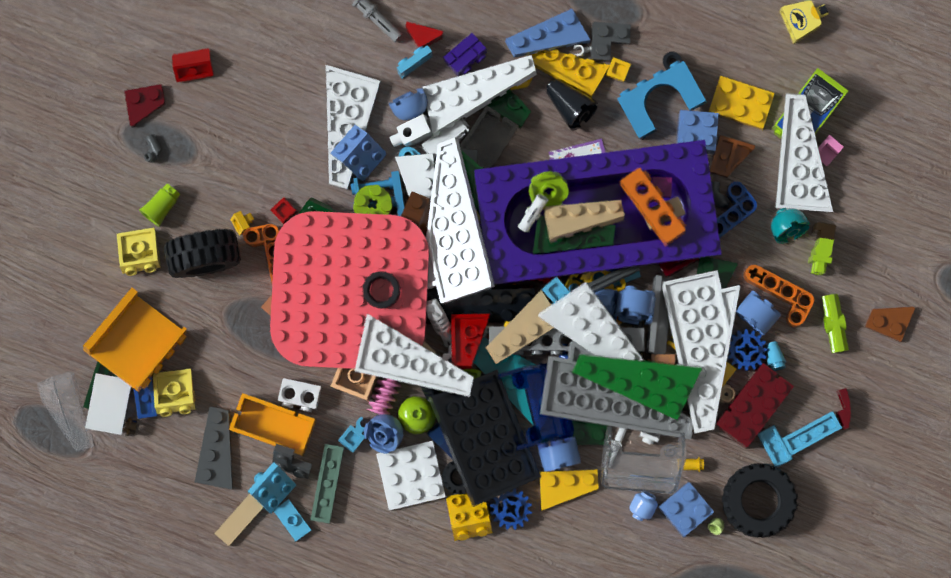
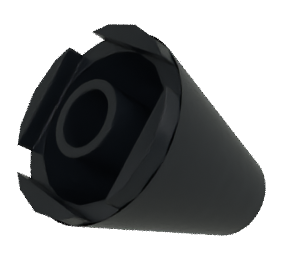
M560 79L550 81L546 87L547 95L568 128L572 131L581 128L579 125L581 122L585 121L587 123L598 108L595 105L598 104L596 100Z

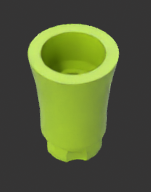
M166 184L139 211L149 221L160 227L168 212L177 202L176 200L180 193L169 184Z

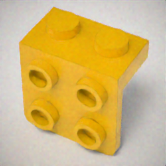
M467 493L451 495L446 498L455 541L467 540L476 536L482 537L492 533L486 502L473 507Z

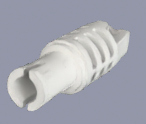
M436 299L427 301L426 310L428 318L435 332L441 336L444 346L449 347L448 342L452 345L451 324L445 311Z

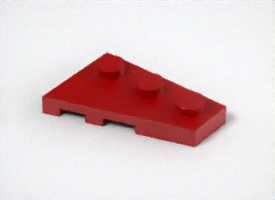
M451 314L453 365L460 369H472L490 314Z

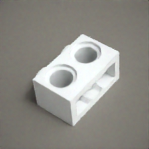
M283 378L278 401L282 402L284 407L293 408V405L301 406L300 410L312 412V409L317 410L322 387ZM288 389L295 390V396L292 399L285 397V392ZM312 393L314 395L313 402L305 403V394Z

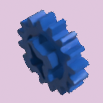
M747 329L744 330V334L737 331V337L731 335L733 341H730L728 351L730 355L727 359L733 360L732 366L738 365L737 370H740L742 366L745 371H748L749 366L754 370L756 369L755 364L759 366L762 364L760 359H766L763 352L768 351V349L762 346L766 341L759 340L762 336L761 334L757 337L754 336V330L750 334H748ZM742 338V344L734 346L736 341ZM750 338L754 340L758 346H754L750 342ZM745 345L747 346V349L753 350L750 351L747 355H745L744 351L740 350L743 349ZM734 354H738L742 358V362ZM753 354H758L757 358L753 362H750L751 356Z
M515 488L512 492L499 495V498H493L496 503L490 506L495 508V511L490 513L491 515H496L493 520L494 522L500 521L499 527L505 524L506 530L510 526H513L514 530H516L517 524L523 527L522 521H529L526 515L532 514L528 510V507L532 506V504L526 503L529 497L523 498V491L517 494ZM507 496H515L519 500L516 502L509 501ZM502 501L504 504L503 511L498 513V505ZM505 501H507L508 504H510L511 506H516L515 514L517 517H515L514 514H512L511 512H506L508 507ZM524 505V513L520 517L518 514L519 507ZM506 516L513 517L515 522H507L503 518Z

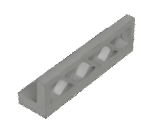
M658 275L653 277L652 291L655 292L656 301L653 322L648 324L647 354H666L669 319L661 282L673 279L662 278V276Z

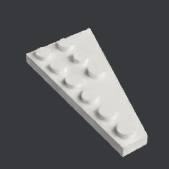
M326 65L329 185L348 190L353 173L330 153L354 125L366 132L381 81Z
M786 93L775 207L833 212L806 95Z

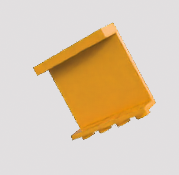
M131 288L83 345V351L139 392L141 388L146 389L150 384V377L154 373L157 375L163 367V361L165 359L169 360L175 353L173 349L176 345H181L187 338L185 335L187 328H179L138 297V291Z

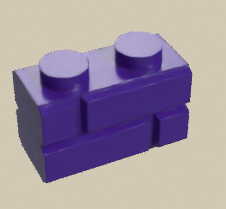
M471 33L443 57V60L457 76L465 75L472 70L471 66L475 62L479 64L487 57L485 55L487 49Z

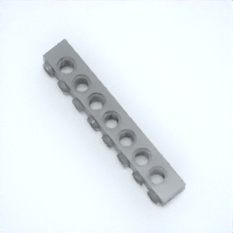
M489 326V344L505 327ZM554 328L534 340L531 346H525L512 355H524V351L531 352V355H543V352H551V355H562V352H569V346L565 347L561 344V338L566 335ZM621 328L637 351L643 353L644 328ZM545 336L550 337L552 345L544 346L541 342L542 338Z

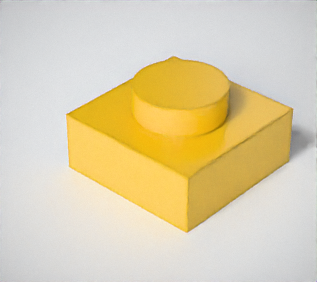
M613 57L606 76L624 83L631 64Z

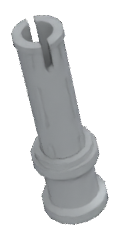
M355 0L352 3L353 7H357L364 14L365 18H370L394 43L403 35L377 10V5L372 4L369 0Z

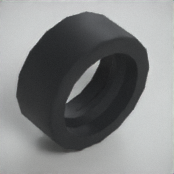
M378 271L366 278L363 284V295L370 305L385 309L397 302L401 288L398 280L393 275ZM380 278L388 280L393 287L392 296L383 302L375 300L370 293L372 283Z

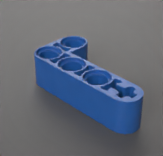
M733 182L727 188L726 195L734 206L716 218L717 225L722 228L719 239L752 215L757 208L756 200L741 182ZM731 188H739L740 195H733L731 193ZM749 202L752 205V210H744L742 204ZM730 213L735 214L737 221L730 222L727 215Z

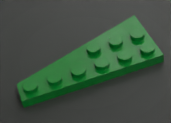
M580 354L572 372L678 420L702 367Z

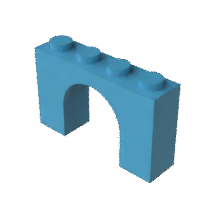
M678 60L672 63L670 69L665 72L663 70L653 74L654 78L649 81L646 79L636 84L637 87L631 91L626 89L617 98L640 140L657 131L646 109L647 98L655 88L671 86L677 89L690 111L707 103L685 61L680 62Z

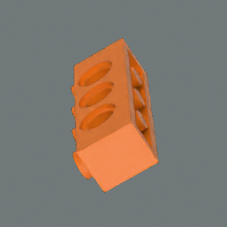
M639 167L622 179L620 185L666 247L685 234L686 225L680 217L677 218L673 212L675 210L668 201L665 202L661 197L663 193L658 186L654 187L650 182L652 179L647 171H642ZM642 186L646 187L648 193L642 195L637 189ZM651 202H656L659 204L660 208L657 210L650 209L649 204ZM662 218H669L671 224L664 226L660 220Z

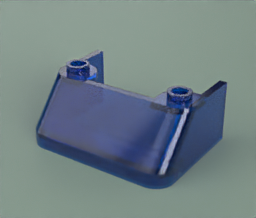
M548 363L521 367L499 374L500 378L512 376L513 385L519 390L525 389L533 427L528 428L526 432L528 443L517 446V450L570 438L574 434L571 419L540 414Z

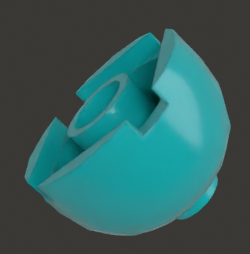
M794 208L778 210L777 215L771 222L773 237L779 244L788 243L787 239L793 236L794 240L801 237L810 228V222L806 215Z

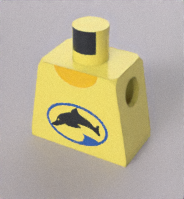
M812 0L783 6L780 9V14L793 43H797L821 27L822 22L820 18L827 16L828 10L824 4L815 8Z

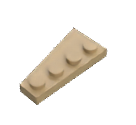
M621 200L544 207L550 243L557 241V238L565 236V238H568L580 231L587 232L596 226L603 227L624 220Z
M542 290L486 347L495 364L554 329L553 326L538 317L539 313L551 306Z

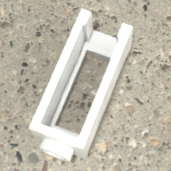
M462 118L456 121L455 125L451 128L447 127L440 131L438 136L430 137L422 144V148L427 154L434 153L435 161L438 144L453 138H457L460 141L466 136L465 133L469 134L468 128L470 126Z

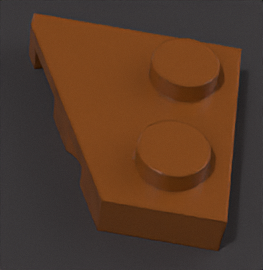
M720 135L710 166V173L727 178L751 153L755 145Z
M915 308L872 309L865 328L901 342Z

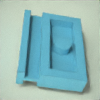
M428 45L424 48L423 46L419 47L413 52L414 55L409 59L406 57L398 63L397 71L402 79L433 57L432 50Z

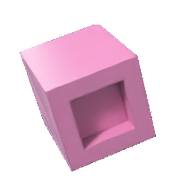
M830 135L818 147L821 162L825 166H828L844 148Z

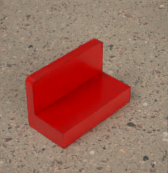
M209 48L172 55V67L176 83L214 76Z

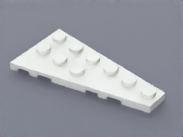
M532 55L422 87L428 100L427 111L433 136H438L443 129L451 128L455 125L456 121L463 117L467 118L490 104L491 100L495 97L503 96L513 86H519L537 75Z
M587 282L538 314V317L594 355L645 361Z
M367 313L355 367L356 372L470 396L473 376Z

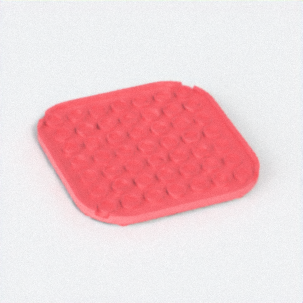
M312 211L298 214L289 219L280 229L274 246L270 332L278 352L288 361L301 366L355 369L367 313L423 346L426 331L429 247L426 237L420 228L407 218L384 214ZM378 271L393 275L398 280L401 288L397 302L385 309L370 305L363 295V284L366 278ZM380 278L372 283L370 293L375 300L383 302L392 296L393 287L388 280Z

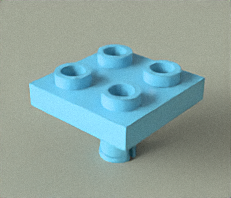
M273 462L264 473L259 472L255 475V483L248 492L271 514L294 489L296 484Z

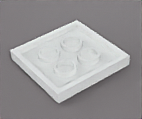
M433 441L395 449L387 454H376L389 510L446 497Z

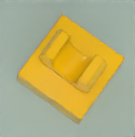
M239 211L234 213L230 220L240 236L249 228V224L252 223L254 218L251 213L243 216L242 212Z

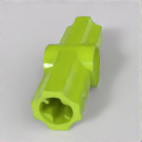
M838 294L822 296L825 315L823 319L824 327L829 336L831 352L848 351L845 333L846 320L841 312Z

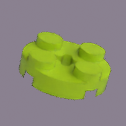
M543 172L531 179L529 195L532 202L537 194L544 195L548 199L544 207L562 205L565 198L567 199L568 186L559 172ZM547 187L554 189L549 195H547V192H543Z
M379 185L365 186L355 195L353 204L355 213L389 215L392 209L389 193ZM368 200L376 201V202H377V204H376V207H377V208H376V209H374L373 207L369 208V207H368V204H369V201H368Z

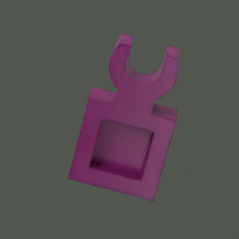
M652 177V185L654 187L658 186L663 193L661 197L671 198L672 178ZM640 189L638 190V192L640 194H646L648 192V189Z

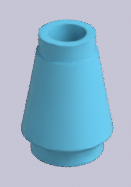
M777 341L767 343L768 367L773 371L786 368V360Z

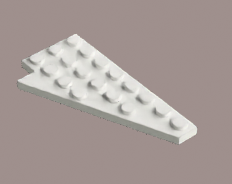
M457 138L439 143L437 147L426 236L429 247L428 289L437 286L440 302L443 304L495 287Z
M718 270L661 282L678 363L685 366L702 367L687 399L694 434L714 430L740 291L739 285L722 289Z

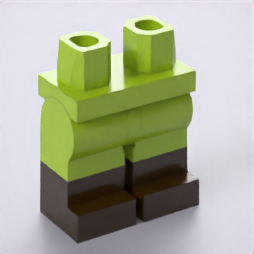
M816 222L812 226L811 233L816 234L815 247L811 250V256L808 259V263L812 264L811 274L822 276L826 273V267L832 263V257L829 256L833 249L836 225Z

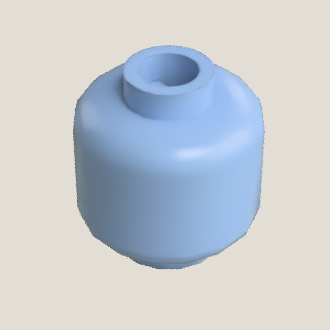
M642 491V493L635 494L629 508L635 519L643 521L653 517L658 507V502L653 494Z

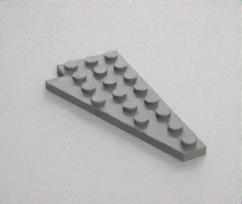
M570 342L568 359L548 357L540 410L541 415L691 440L692 420L682 412L678 420H675L573 373L572 370L580 354L594 355L577 343Z

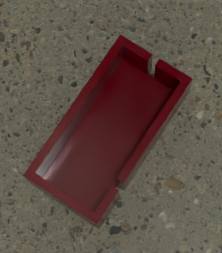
M764 363L758 367L727 409L731 411H724L715 423L717 428L744 449L750 445L794 387L781 376L776 378L777 373Z

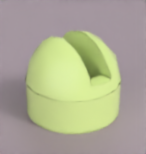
M713 518L708 524V530L715 535H720L724 530V521L721 518Z

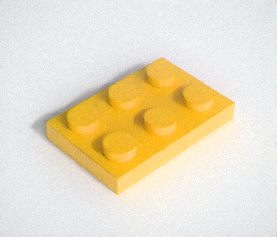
M720 76L708 112L719 113L718 116L763 130L775 93Z

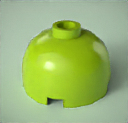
M422 396L407 398L398 410L399 422L411 434L428 432L436 420L431 403Z

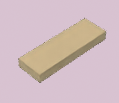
M249 494L214 534L230 546L264 507Z

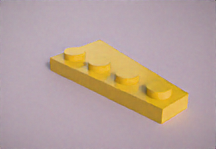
M556 49L530 54L533 57L536 68L555 79H560L589 97L593 96L610 67L608 64L596 63L594 60L579 58L570 53L565 54Z

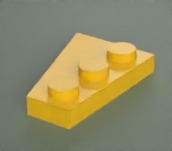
M598 469L539 472L541 476V511L598 489Z

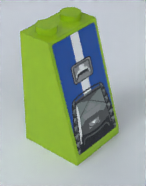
M819 68L816 69L798 93L806 95L815 134L848 92L846 88ZM784 113L772 128L774 134L782 139Z

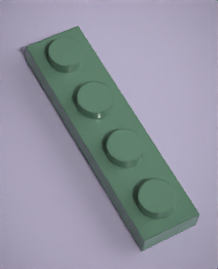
M324 445L311 520L330 524L344 447Z

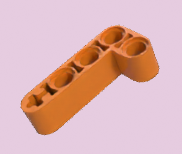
M274 224L248 228L244 231L243 239L251 247L264 245L271 282H273L274 257L270 255V251L275 246L279 229ZM270 229L276 230V235L273 238L266 236L267 231ZM251 233L257 234V240L254 242L248 241V235Z
M750 265L743 274L745 281L791 305L786 316V322L789 326L798 327L803 324L814 304L813 295L758 265ZM755 270L756 276L752 279L750 278L751 274L749 272ZM765 275V277L761 280V283H759L758 281L760 280V278L758 277ZM766 279L774 280L775 286L773 288L767 287L765 284ZM788 287L791 289V297L784 296L783 288ZM801 296L808 298V306H803L800 303ZM792 313H797L800 316L799 323L791 320Z

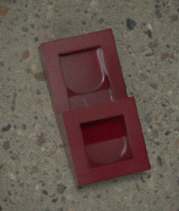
M847 388L836 391L843 409L836 412L842 430L849 428L851 418V406Z

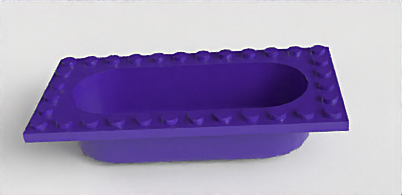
M705 140L474 170L483 242L494 285L721 256ZM639 167L642 171L646 170L651 179L652 177L672 178L671 198H663V200L668 201L678 196L686 213L680 217L686 225L685 234L666 247L654 230H649L645 218L620 185L622 179ZM543 172H559L568 186L567 199L565 198L562 205L621 200L624 220L610 224L615 225L613 246L533 254L537 219L529 232H524L518 227L526 214V209L533 203L529 195L531 179ZM547 187L543 192H547V195H549L554 189ZM639 187L637 191L640 189L644 190L646 187ZM651 202L649 204V207L651 208L653 206L658 205V203ZM543 209L540 212L541 216H545ZM670 221V222H667V223H665V224H663V225H664V226H668V225L671 224V221Z

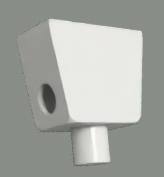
M422 114L398 126V133L390 136V140L394 147L400 144L411 147L433 136L429 117Z

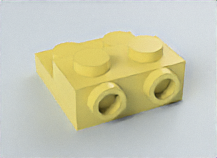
M155 228L117 234L119 265L122 274L134 276L138 271L145 270L147 273H152L156 271V268H161Z
M191 369L160 372L157 375L153 374L154 404L157 414L169 417L173 412L189 414L191 410H196Z

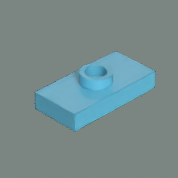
M775 425L757 434L774 467H779L793 459Z
M289 499L274 510V513L296 542L311 531V528Z

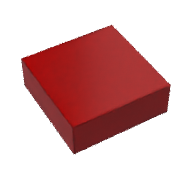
M285 197L270 209L283 224L297 212Z

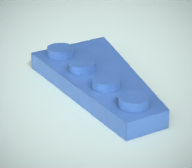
M573 9L505 40L514 58L535 54L538 51H550L558 47H571L574 44L590 42V38Z

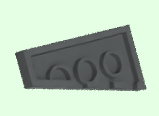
M209 407L195 483L233 490L229 410Z

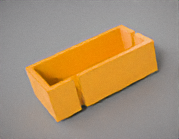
M242 393L236 410L242 413L241 415L234 414L229 430L273 446L279 444L295 449V454L304 456L317 420L300 413L296 417L297 413Z

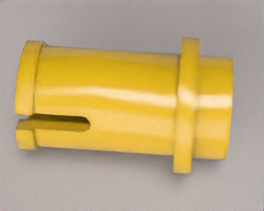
M700 457L698 459L681 458V471L698 470L700 472V470H704V459H700Z

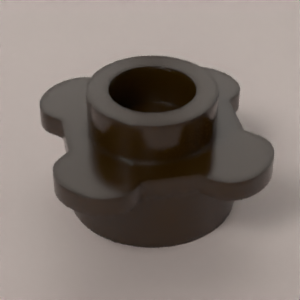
M129 417L128 421H124L123 432H125V436L135 435L137 420H133L132 417Z

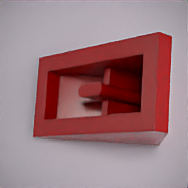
M406 21V30L417 48L430 46L443 39L444 34L442 30Z

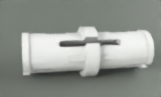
M537 194L532 205L526 209V214L518 225L522 231L529 232L535 220L541 216L540 212L548 202L544 195Z

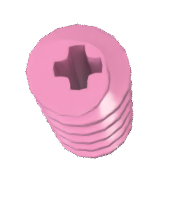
M383 378L384 380H377L381 387L374 388L378 394H372L371 396L375 400V402H369L372 409L366 410L379 415H390L386 409H393L389 402L396 401L392 394L399 393L394 388L401 387V384L397 380Z

